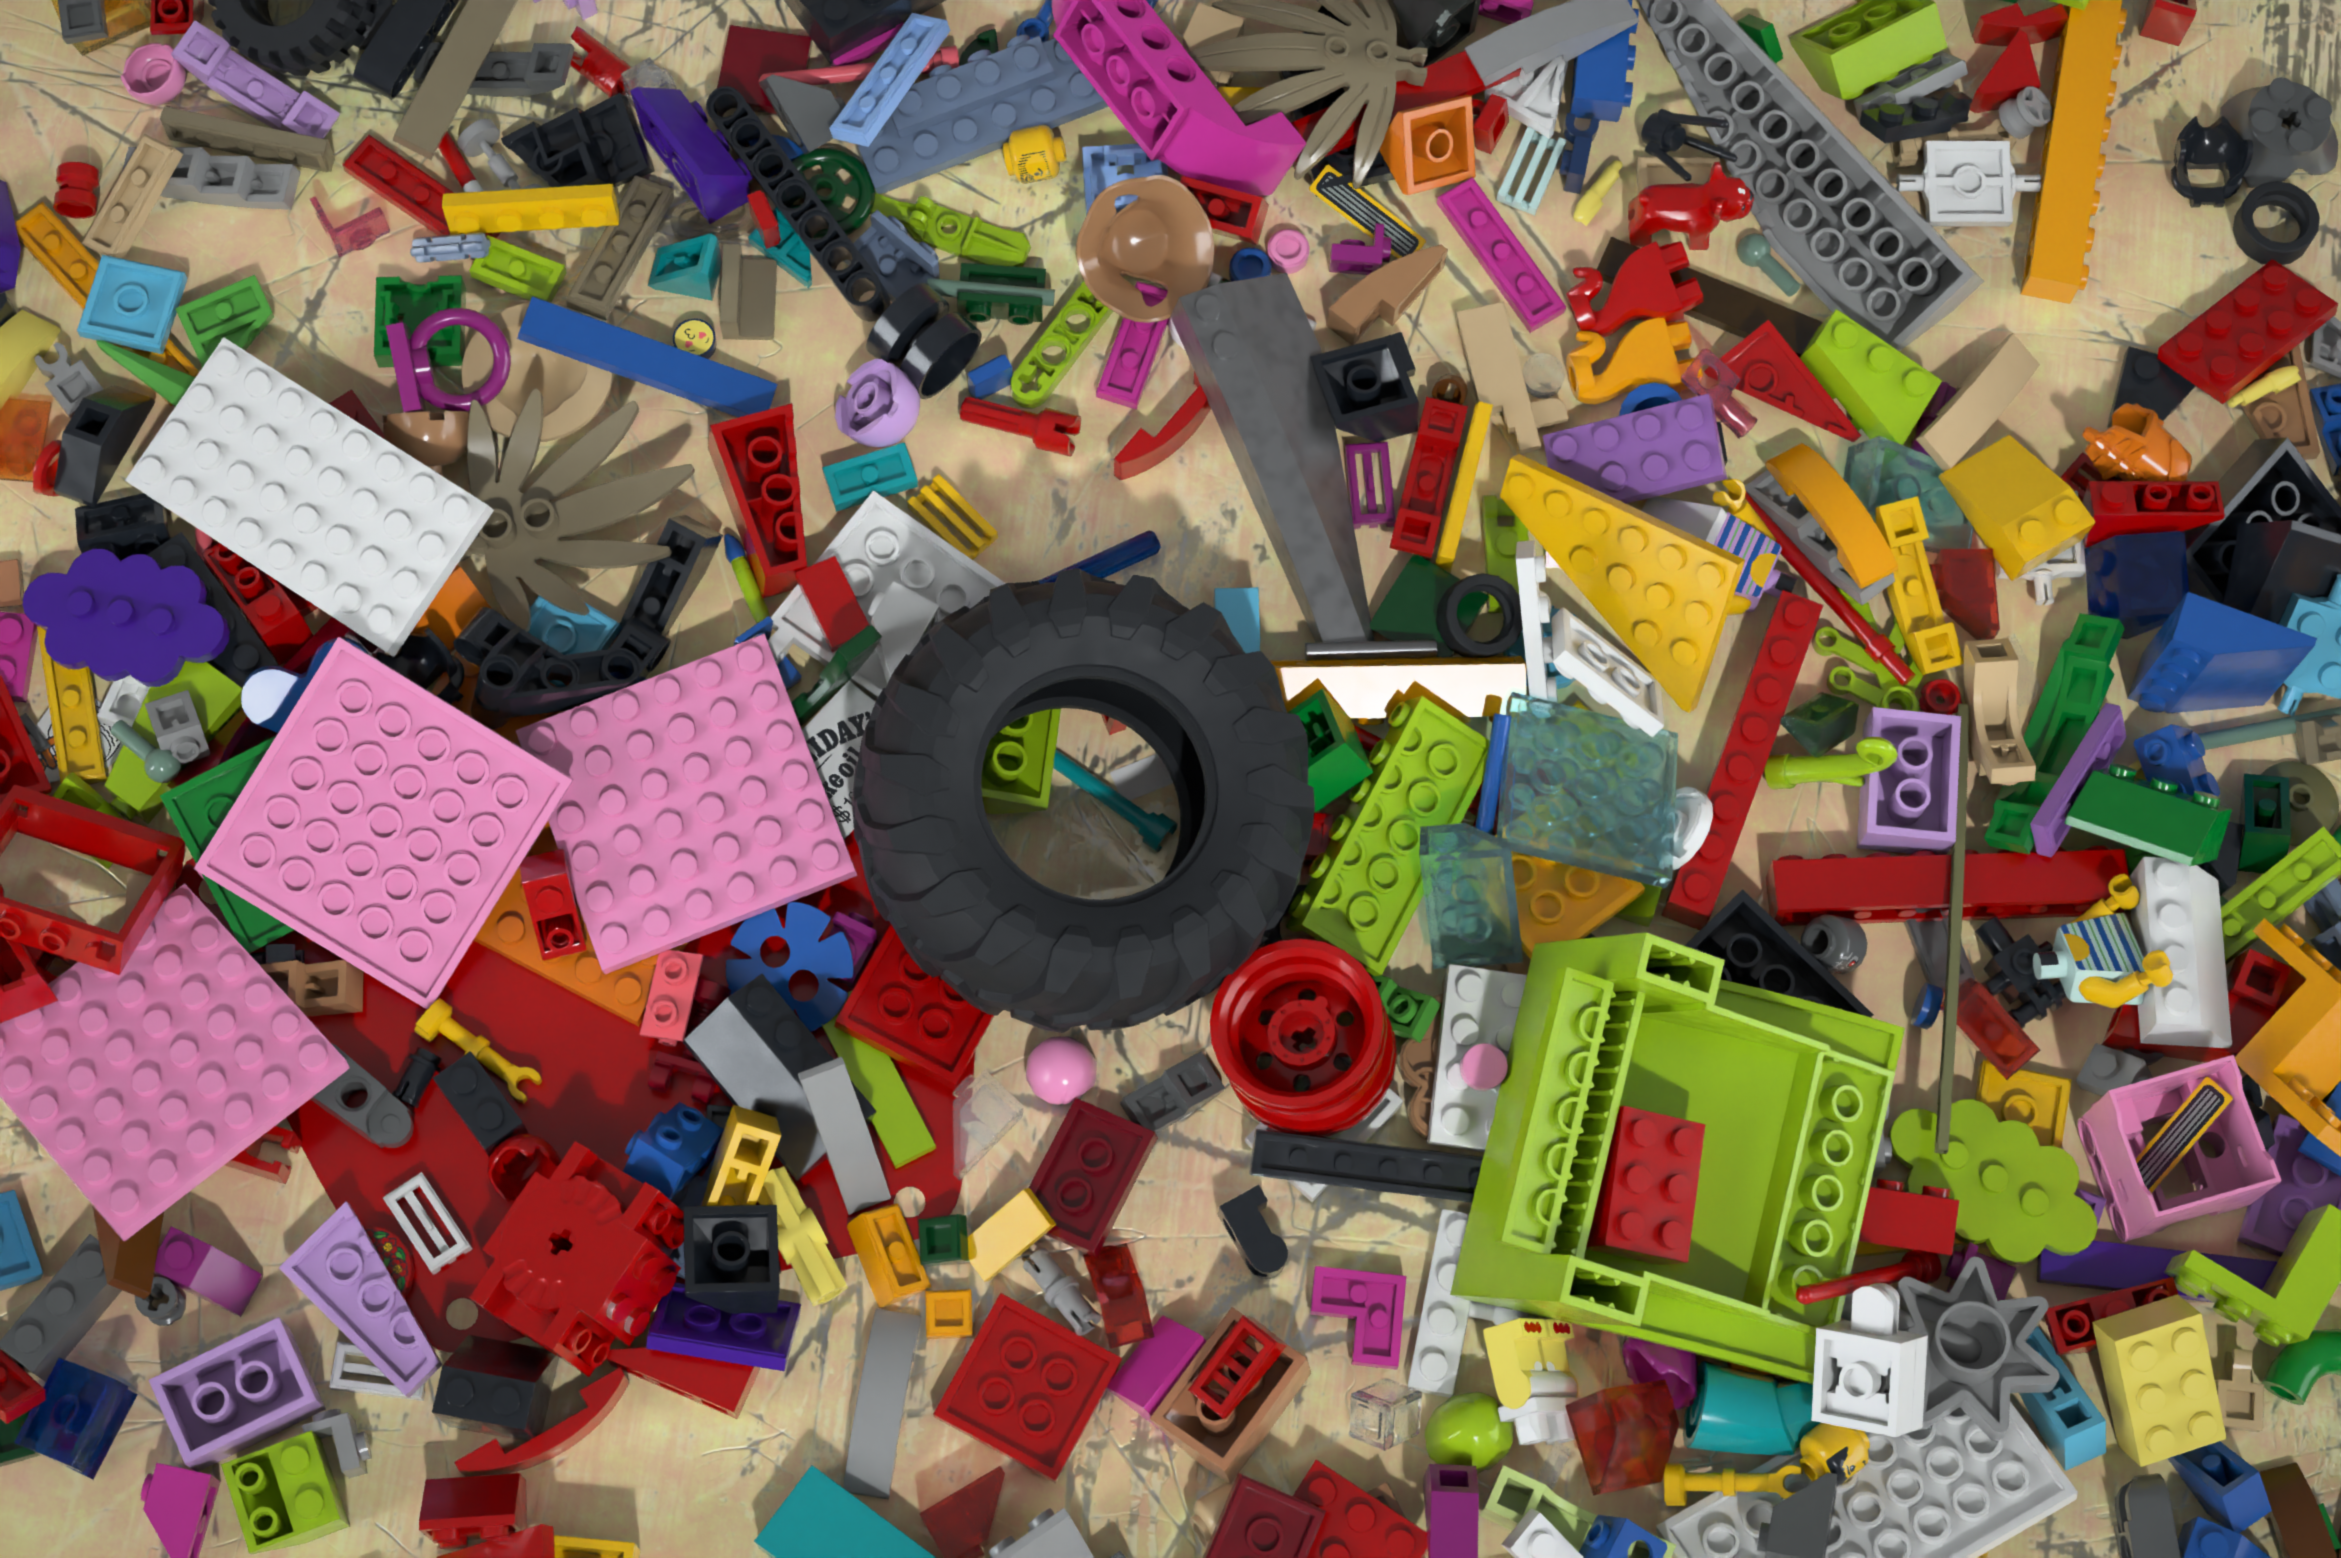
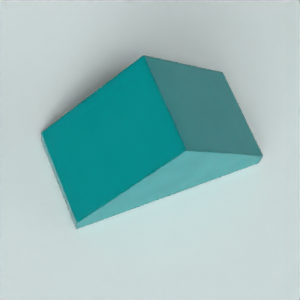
M710 233L658 248L648 286L655 290L713 301L722 266L718 237Z

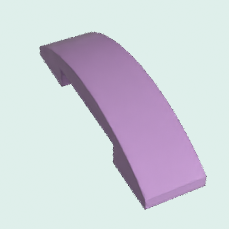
M197 21L192 23L171 53L174 59L216 93L273 129L324 139L340 116L339 112L305 90L302 94L296 92L231 50V45L224 38Z

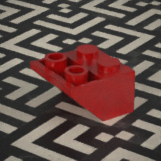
M520 1473L425 1480L419 1517V1530L433 1543H439L440 1549L467 1548L468 1540L482 1539L489 1541L507 1538L511 1533L527 1529L526 1479Z

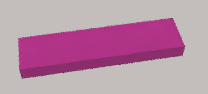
M1473 177L1437 198L1439 208L1529 333L1565 313L1566 306Z

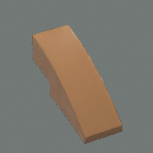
M1442 244L1422 249L1391 261L1370 273L1347 290L1329 308L1327 327L1349 344L1354 345L1378 317L1393 326L1445 266L1448 249Z
M294 960L260 965L305 1016L363 1012L364 971L346 960L304 964Z

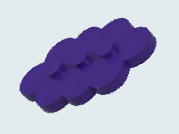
M91 549L83 552L73 561L67 574L46 573L38 576L29 584L23 597L22 605L26 616L36 626L46 630L44 643L49 656L57 664L67 669H81L88 666L94 674L106 681H118L131 675L137 682L147 687H160L170 683L178 676L185 661L204 663L213 660L223 652L229 641L230 630L228 622L215 608L205 604L207 591L202 579L192 569L185 566H170L163 569L152 557L145 554H135L121 561L114 553L108 550Z

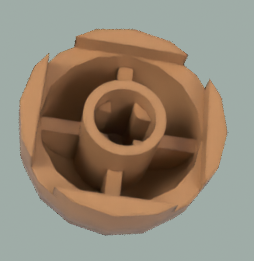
M430 411L386 414L387 416H383L384 439L441 475L442 466L456 463L467 449L470 413L465 411L430 413Z

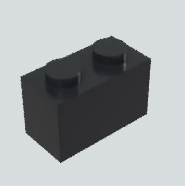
M471 1051L433 1077L442 1094L488 1157H490L500 1143L511 1136L529 1134L519 1116Z

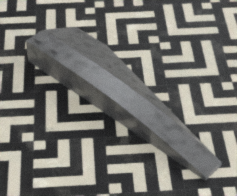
M1283 273L1220 283L1179 297L1170 317L1315 642L1375 641L1373 630L1369 624L1371 618L1336 428L1310 356L1322 353L1321 347L1288 274Z

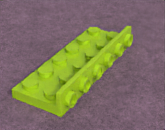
M1423 696L1405 702L1402 701L1392 711L1388 720L1391 727L1385 739L1378 741L1369 755L1368 760L1371 762L1373 773L1352 787L1349 793V799L1352 801L1345 815H1340L1333 823L1329 831V837L1332 839L1326 851L1320 853L1311 864L1308 872L1311 879L1307 887L1295 896L1288 909L1291 917L1286 928L1293 932L1302 930L1318 941L1326 942L1346 951L1359 961L1367 972L1374 976L1383 974L1484 777L1490 740Z

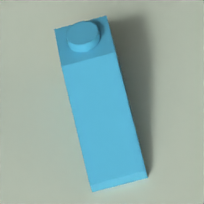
M2037 1326L2026 1343L2058 1370L2059 1380L2050 1392L2019 1394L2042 1439L2063 1469L2067 1471L2106 1453V1420L2060 1356L2056 1355L2055 1349Z

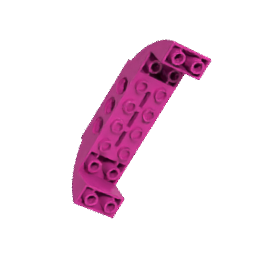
M1051 0L1052 13L1057 27L1053 36L1151 161L1158 159L1185 177L1256 196L1273 194L1307 144L1282 111L1245 126L1146 0Z

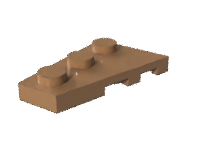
M2298 344L2249 384L2277 368L2292 365L2298 367V374L2302 380L2278 394L2270 392L2246 406L2241 405L2260 439L2288 437L2304 460L2317 459L2320 454V448Z

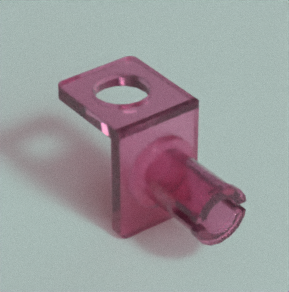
M1709 349L1701 350L1682 374L1681 381L1697 396L1709 393L1713 400L1715 416L1738 439L1744 437L1754 427L1758 420L1757 417L1748 412L1731 396L1732 391L1741 379ZM1703 365L1711 366L1718 375V383L1710 389L1703 387L1698 380V371Z

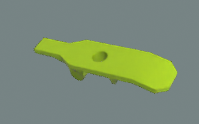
M875 193L874 205L870 214L872 215L878 210L887 218L889 216L895 217L917 242H925L931 247L985 265L1021 267L1024 265L1030 252L1031 246L1024 233L1002 229L983 222L979 217L972 218L944 208L924 196H919L916 204ZM947 225H953L957 230L954 233L947 234L942 231V228Z

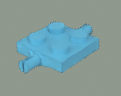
M2337 574L2336 581L2328 597L2311 598L2293 592L2279 622V625L2317 638L2314 648L2283 682L2287 689L2277 709L2285 714L2289 713L2291 716L2296 714L2295 712L2304 693H2320L2341 699V574Z

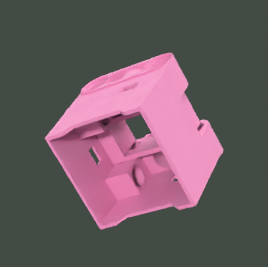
M2234 1055L2109 1090L2098 1101L2091 1104V1108L2078 1119L2077 1127L2082 1146L2101 1197L2107 1199L2105 1208L2112 1227L2122 1242L2163 1231L2171 1224L2205 1214L2215 1216L2249 1206L2282 1181L2274 1159L2264 1147L2244 1095L2242 1076ZM2205 1077H2209L2230 1094L2233 1100L2182 1158L2192 1185L2195 1184L2197 1191L2165 1199L2160 1184L2153 1193L2147 1189L2135 1159L2146 1147L2141 1132L2145 1126L2169 1120ZM2199 1140L2207 1141L2213 1146L2216 1154L2215 1158L2206 1157L2202 1153Z

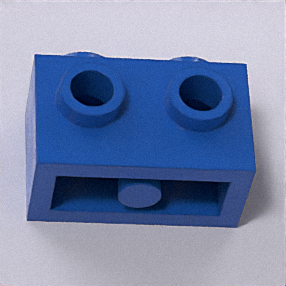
M679 1102L666 1114L660 1111L645 1132L638 1130L633 1135L625 1149V1153L629 1155L623 1172L643 1184L646 1182L655 1187L671 1200L710 1164L724 1129L705 1118L697 1109Z

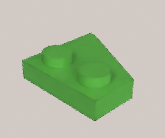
M255 275L175 308L202 368L223 337L246 350L274 318Z

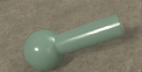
M1749 234L1743 237L1737 247V255L1740 261L1747 266H1758L1788 297L1797 293L1800 284L1770 255L1771 247L1768 240L1760 234Z
M123 720L117 721L112 726L111 734L144 761L145 772L151 780L157 783H168L178 776L181 770V762L173 757L171 750L155 748Z

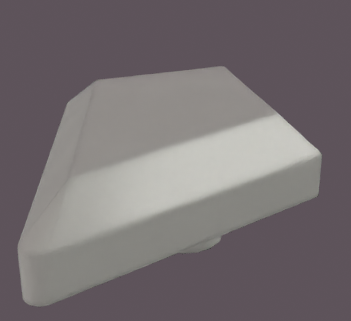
M2333 316L2311 334L2310 365L2341 378V322Z

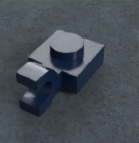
M1567 113L1564 135L1573 144L1572 151L1564 149L1559 174L1567 175L1564 191L1580 194L1585 178L1591 143L1596 137L1600 119L1592 118L1589 128L1585 131H1580L1574 126L1575 114Z

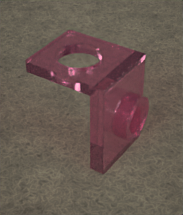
M316 196L310 198L315 214L339 257L353 250H363L371 246L377 238L390 232L385 215L380 207L334 229Z

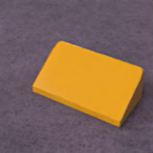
M898 1203L862 1213L848 1223L849 1234L879 1308L889 1306L932 1287L924 1266L921 1265L920 1256Z

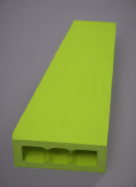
M185 661L178 676L170 683L160 687L149 688L132 728L155 748H160L145 704L188 690L208 744L243 708L241 703L242 688L207 662L192 663ZM124 744L104 785L114 798L110 805L129 820H132L136 815L147 824L164 807L160 795L171 790L167 786L170 782L157 783L151 780L145 772L144 761ZM188 763L181 765L180 772L185 768V766Z

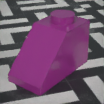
M172 1226L158 1249L154 1271L158 1277L168 1279L173 1285L240 1317L243 1315L263 1278L261 1273L212 1245Z

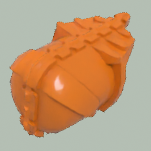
M2126 403L2114 411L2112 414V427L2108 430L2099 432L2092 427H2086L2082 434L2086 441H2089L2085 452L2093 462V466L2101 473L2103 480L2118 475L2123 481H2186L2192 464L2191 454L2163 427L2164 422L2159 419L2158 414L2154 410L2143 408L2137 403L2133 405Z

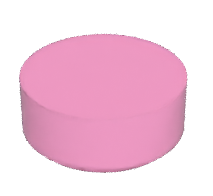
M1284 229L1276 232L1270 238L1267 247V256L1271 261V266L1281 273L1291 274L1300 271L1306 265L1309 258L1310 248L1308 240L1302 233L1296 230Z
M1483 1043L1473 1046L1464 1054L1460 1062V1073L1464 1082L1475 1090H1491L1498 1086L1507 1074L1508 1065L1505 1055L1499 1048L1491 1044Z

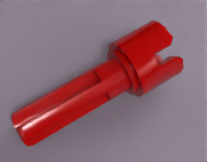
M966 397L960 408V419L964 422L1032 438L1037 449L1069 457L1074 453L1075 446L1070 442V438L1066 434L1076 436L1081 430V416L1047 407L1044 411L1036 414Z

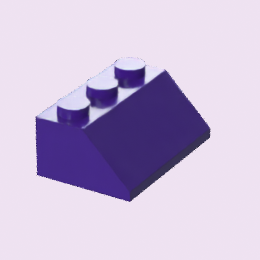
M636 87L630 91L645 140L709 224L748 202L747 195L751 194L748 182L752 180L749 169L742 159L734 160L728 153L730 147L722 133L718 129L713 132L706 124L708 123L707 116L696 100L690 103L680 89Z

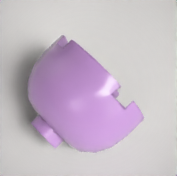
M873 359L866 362L851 374L847 383L851 384L852 387L848 391L846 398L839 395L836 403L835 419L838 429L852 440L868 447H888L898 443L914 428L919 415L920 395L912 381L898 366L890 362L887 363L882 359Z

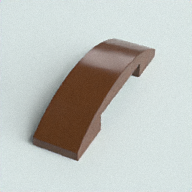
M2297 1462L2259 1471L2272 1509L2264 1518H2271L2283 1558H2337L2319 1506Z

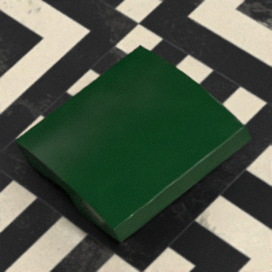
M1413 554L1369 623L1370 628L1391 641L1436 639V657H1452L1455 652L1447 646L1440 636L1436 616L1438 603L1445 591L1461 579L1420 555ZM1481 591L1467 594L1458 605L1457 618L1459 626L1465 634H1468L1489 598L1487 594Z

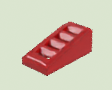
M1242 1315L1188 1390L1220 1417L1226 1419L1273 1365L1287 1344L1255 1318ZM1250 1336L1264 1346L1260 1352L1246 1343ZM1238 1350L1252 1361L1248 1368L1233 1357ZM1225 1365L1241 1377L1237 1383L1221 1372ZM1213 1379L1230 1392L1225 1399L1208 1386Z

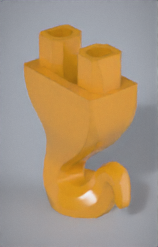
M1653 318L1634 326L1619 342L1607 367L1599 375H1594L1591 367L1594 362L1601 358L1606 348L1605 339L1598 333L1577 331L1576 340L1587 344L1573 349L1566 356V367L1571 391L1576 400L1586 404L1604 403L1623 393L1631 392L1640 385L1653 382L1667 385L1680 395L1681 390L1699 385L1703 377L1697 357L1677 361L1674 352L1688 349L1691 346V333L1687 321L1666 323L1664 318Z

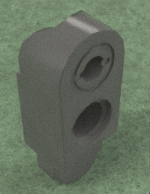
M332 1044L346 1059L350 1069L310 1100L365 1139L381 1148L384 1146L387 1148L403 1146L410 1140L414 1130L413 1120L410 1116L412 1113L409 1108L394 1097L386 1087L340 1048ZM359 1090L368 1092L367 1100L363 1105L357 1108L347 1107V1100L353 1092Z
M2158 1473L2134 1476L2130 1482L2121 1487L2115 1497V1513L2118 1524L2114 1525V1531L2120 1558H2181L2170 1496L2163 1477Z

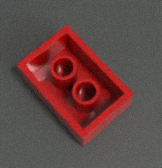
M1619 1106L1586 1246L1587 1250L1657 1265L1688 1263L1706 1124L1628 1106Z

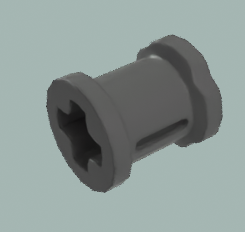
M153 1277L151 1294L146 1299L135 1296L137 1309L144 1316L148 1317L152 1323L159 1326L172 1325L175 1321L182 1318L186 1310V1300L181 1295L180 1290L163 1277ZM165 1294L169 1298L168 1303L159 1304L156 1309L152 1305L153 1300H160Z

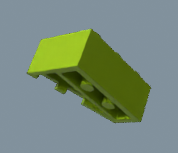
M1837 309L1818 327L1800 356L1801 361L1832 399L1837 398L1851 415L1852 419L1850 421L1858 431L1862 429L1878 448L1876 453L1883 462L1903 446L1942 382L1940 378Z

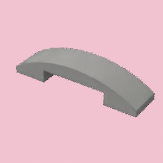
M882 1309L875 1310L859 1386L843 1488L849 1493L889 1499L897 1457L896 1450L912 1362H914L921 1323L920 1315Z

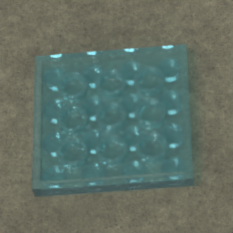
M1512 692L1506 702V715L1512 717L1502 760L1496 847L1666 888L1672 880L1678 733L1661 729L1651 737L1641 728L1633 729L1620 718Z

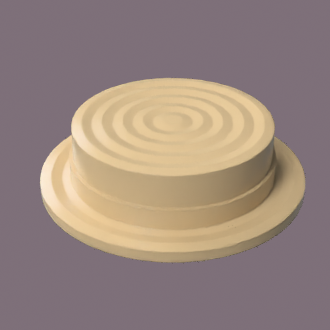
M530 302L509 307L490 318L501 329L509 345L511 355L509 376L500 393L488 404L482 406V409L491 429L500 435L510 438L532 390L537 388L543 396V428L540 442L562 440L563 437L573 435V433L583 428L598 414L610 393L613 373L517 339ZM552 303V304H555V305L564 307V308H566V309H569V310L578 312L577 310L571 309V308H569V307H567V306H564V305H561V304H557V303ZM478 331L469 342L462 362V384L465 394L480 388L488 380L493 368V353L490 344Z

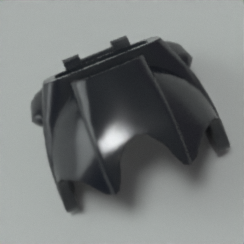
M2195 116L2183 128L2177 138L2174 151L2175 166L2171 169V182L2174 188L2183 197L2190 199L2191 208H2199L2201 205H2214L2215 208L2224 207V199L2233 196L2241 187L2243 175L2248 170L2252 160L2253 141L2250 139L2243 140L2224 116L2220 117L2209 127H2202L2198 123L2197 116ZM2187 169H2219L2223 172L2225 185L2214 188L2192 187Z
M428 627L424 630L425 633L411 632L402 645V651L395 657L381 652L377 653V660L425 689L444 672H447L450 682L437 696L449 704L455 701L459 702L464 697L459 692L464 680L463 664L455 655H451L445 644Z

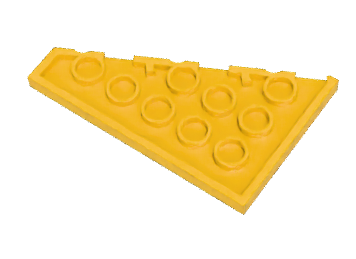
M1521 454L1513 456L1510 459L1500 493L1502 500L1677 705L1688 713L1696 709L1745 559Z

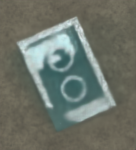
M1881 436L1848 447L1843 479L1862 502L1875 523L1876 507L1918 496L1929 535L1928 539L1922 540L1925 551L1963 559L1970 556L1974 527L1938 478L1945 471L1938 466L1932 457Z

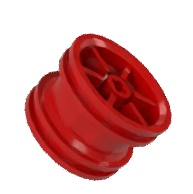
M1308 939L1278 941L1254 951L1250 958L1233 974H1228L1224 978L1214 998L1210 1016L1211 1043L1218 1063L1229 1079L1236 1096L1247 1112L1255 1119L1274 1131L1326 1137L1352 1128L1369 1116L1384 1099L1395 1072L1397 1061L1396 1037L1374 980L1363 965L1350 954L1323 941ZM1309 990L1316 993L1314 1001L1299 1000L1300 994L1304 991ZM1266 1011H1273L1274 1014L1269 1025H1262L1259 1022L1260 1016ZM1342 1012H1348L1354 1016V1022L1351 1025L1341 1026L1337 1023ZM1314 1040L1316 1046L1313 1049L1305 1047L1301 1051L1299 1046L1302 1043L1310 1045ZM1272 1056L1271 1066L1264 1070L1257 1067L1258 1057ZM1337 1056L1350 1058L1352 1065L1348 1070L1340 1071L1334 1066L1335 1058ZM1299 1076H1306L1310 1079L1311 1085L1308 1091L1297 1092L1294 1089Z

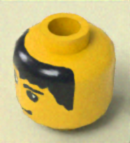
M1820 1423L1806 1433L1799 1444L1802 1458L1799 1460L1800 1467L1803 1468L1805 1475L1813 1482L1829 1472L1837 1474L1838 1487L1862 1470L1869 1459L1868 1449L1870 1448V1442L1865 1432L1861 1430Z

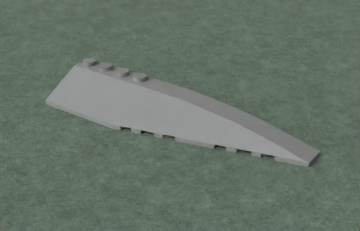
M1638 0L1654 33L1662 43L1669 61L1682 80L1684 88L1699 116L1724 119L1729 122L1727 128L1706 127L1717 147L1737 155L1738 159L1736 162L1725 160L1726 166L1732 177H1738L1743 180L1745 185L1753 192L1754 202L1751 212L1755 215L1765 238L1775 252L1832 312L1836 309L1898 351H1901L1954 311L1984 282L1716 0Z

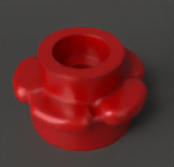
M1937 679L1927 682L1921 688L1920 693L1922 697L1919 699V706L1923 712L1952 715L1958 712V704H1962V698L1958 687L1953 682L1946 679ZM1936 698H1943L1944 703H1937Z

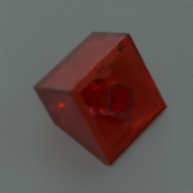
M1666 1379L1602 1389L1565 1405L1593 1496L1655 1485L1662 1482L1665 1465L1668 1463L1680 1425Z

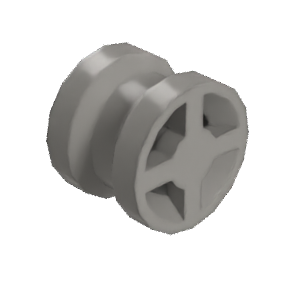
M2033 86L2021 90L2017 95V99L2009 98L1999 107V118L2002 125L2009 134L2018 139H2023L2030 135L2034 130V126L2042 127L2047 124L2053 115L2052 107L2045 94Z

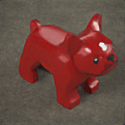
M1720 162L1712 164L1708 181L1704 185L1684 183L1647 186L1628 204L1630 243L1634 246L1648 245L1652 243V234L1661 229H1667L1687 234L1689 250H1707L1709 248L1710 233L1718 226L1720 220L1730 222L1742 219L1749 214L1754 202L1753 192L1740 178L1726 177L1722 172Z

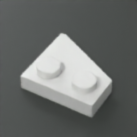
M1560 55L1526 75L1521 68L1520 76L1487 89L1484 92L1485 102L1488 101L1491 94L1507 99L1509 116L1550 139L1554 134L1568 61L1565 62Z

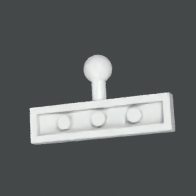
M1534 540L1517 542L1516 566L1532 721L1548 720L1550 718V703H1558L1556 677H1548L1546 663H1553L1552 637H1544L1543 623H1550L1552 604L1548 595L1539 590V582H1546L1544 555L1536 556Z
M1446 1209L1441 1211L1409 1375L1408 1390L1448 1398L1454 1396L1469 1317L1494 1321L1495 1325L1518 1318H1529V1313L1469 1301L1450 1295L1469 1218L1467 1213Z

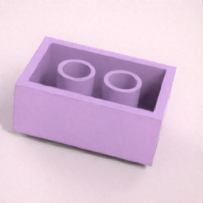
M1878 707L1872 708L1863 724L1862 739L1866 737L1885 738L1895 745L1898 756L1896 762L1885 770L1861 775L1865 778V784L1860 787L1857 848L1907 854L1918 851H1931L1935 855H1947L1956 842L1961 716Z
M280 1317L148 1380L184 1463L197 1472L326 1410L289 1326Z

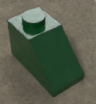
M2244 773L2239 824H2243L2238 871L2263 874L2287 856L2291 839L2289 777Z

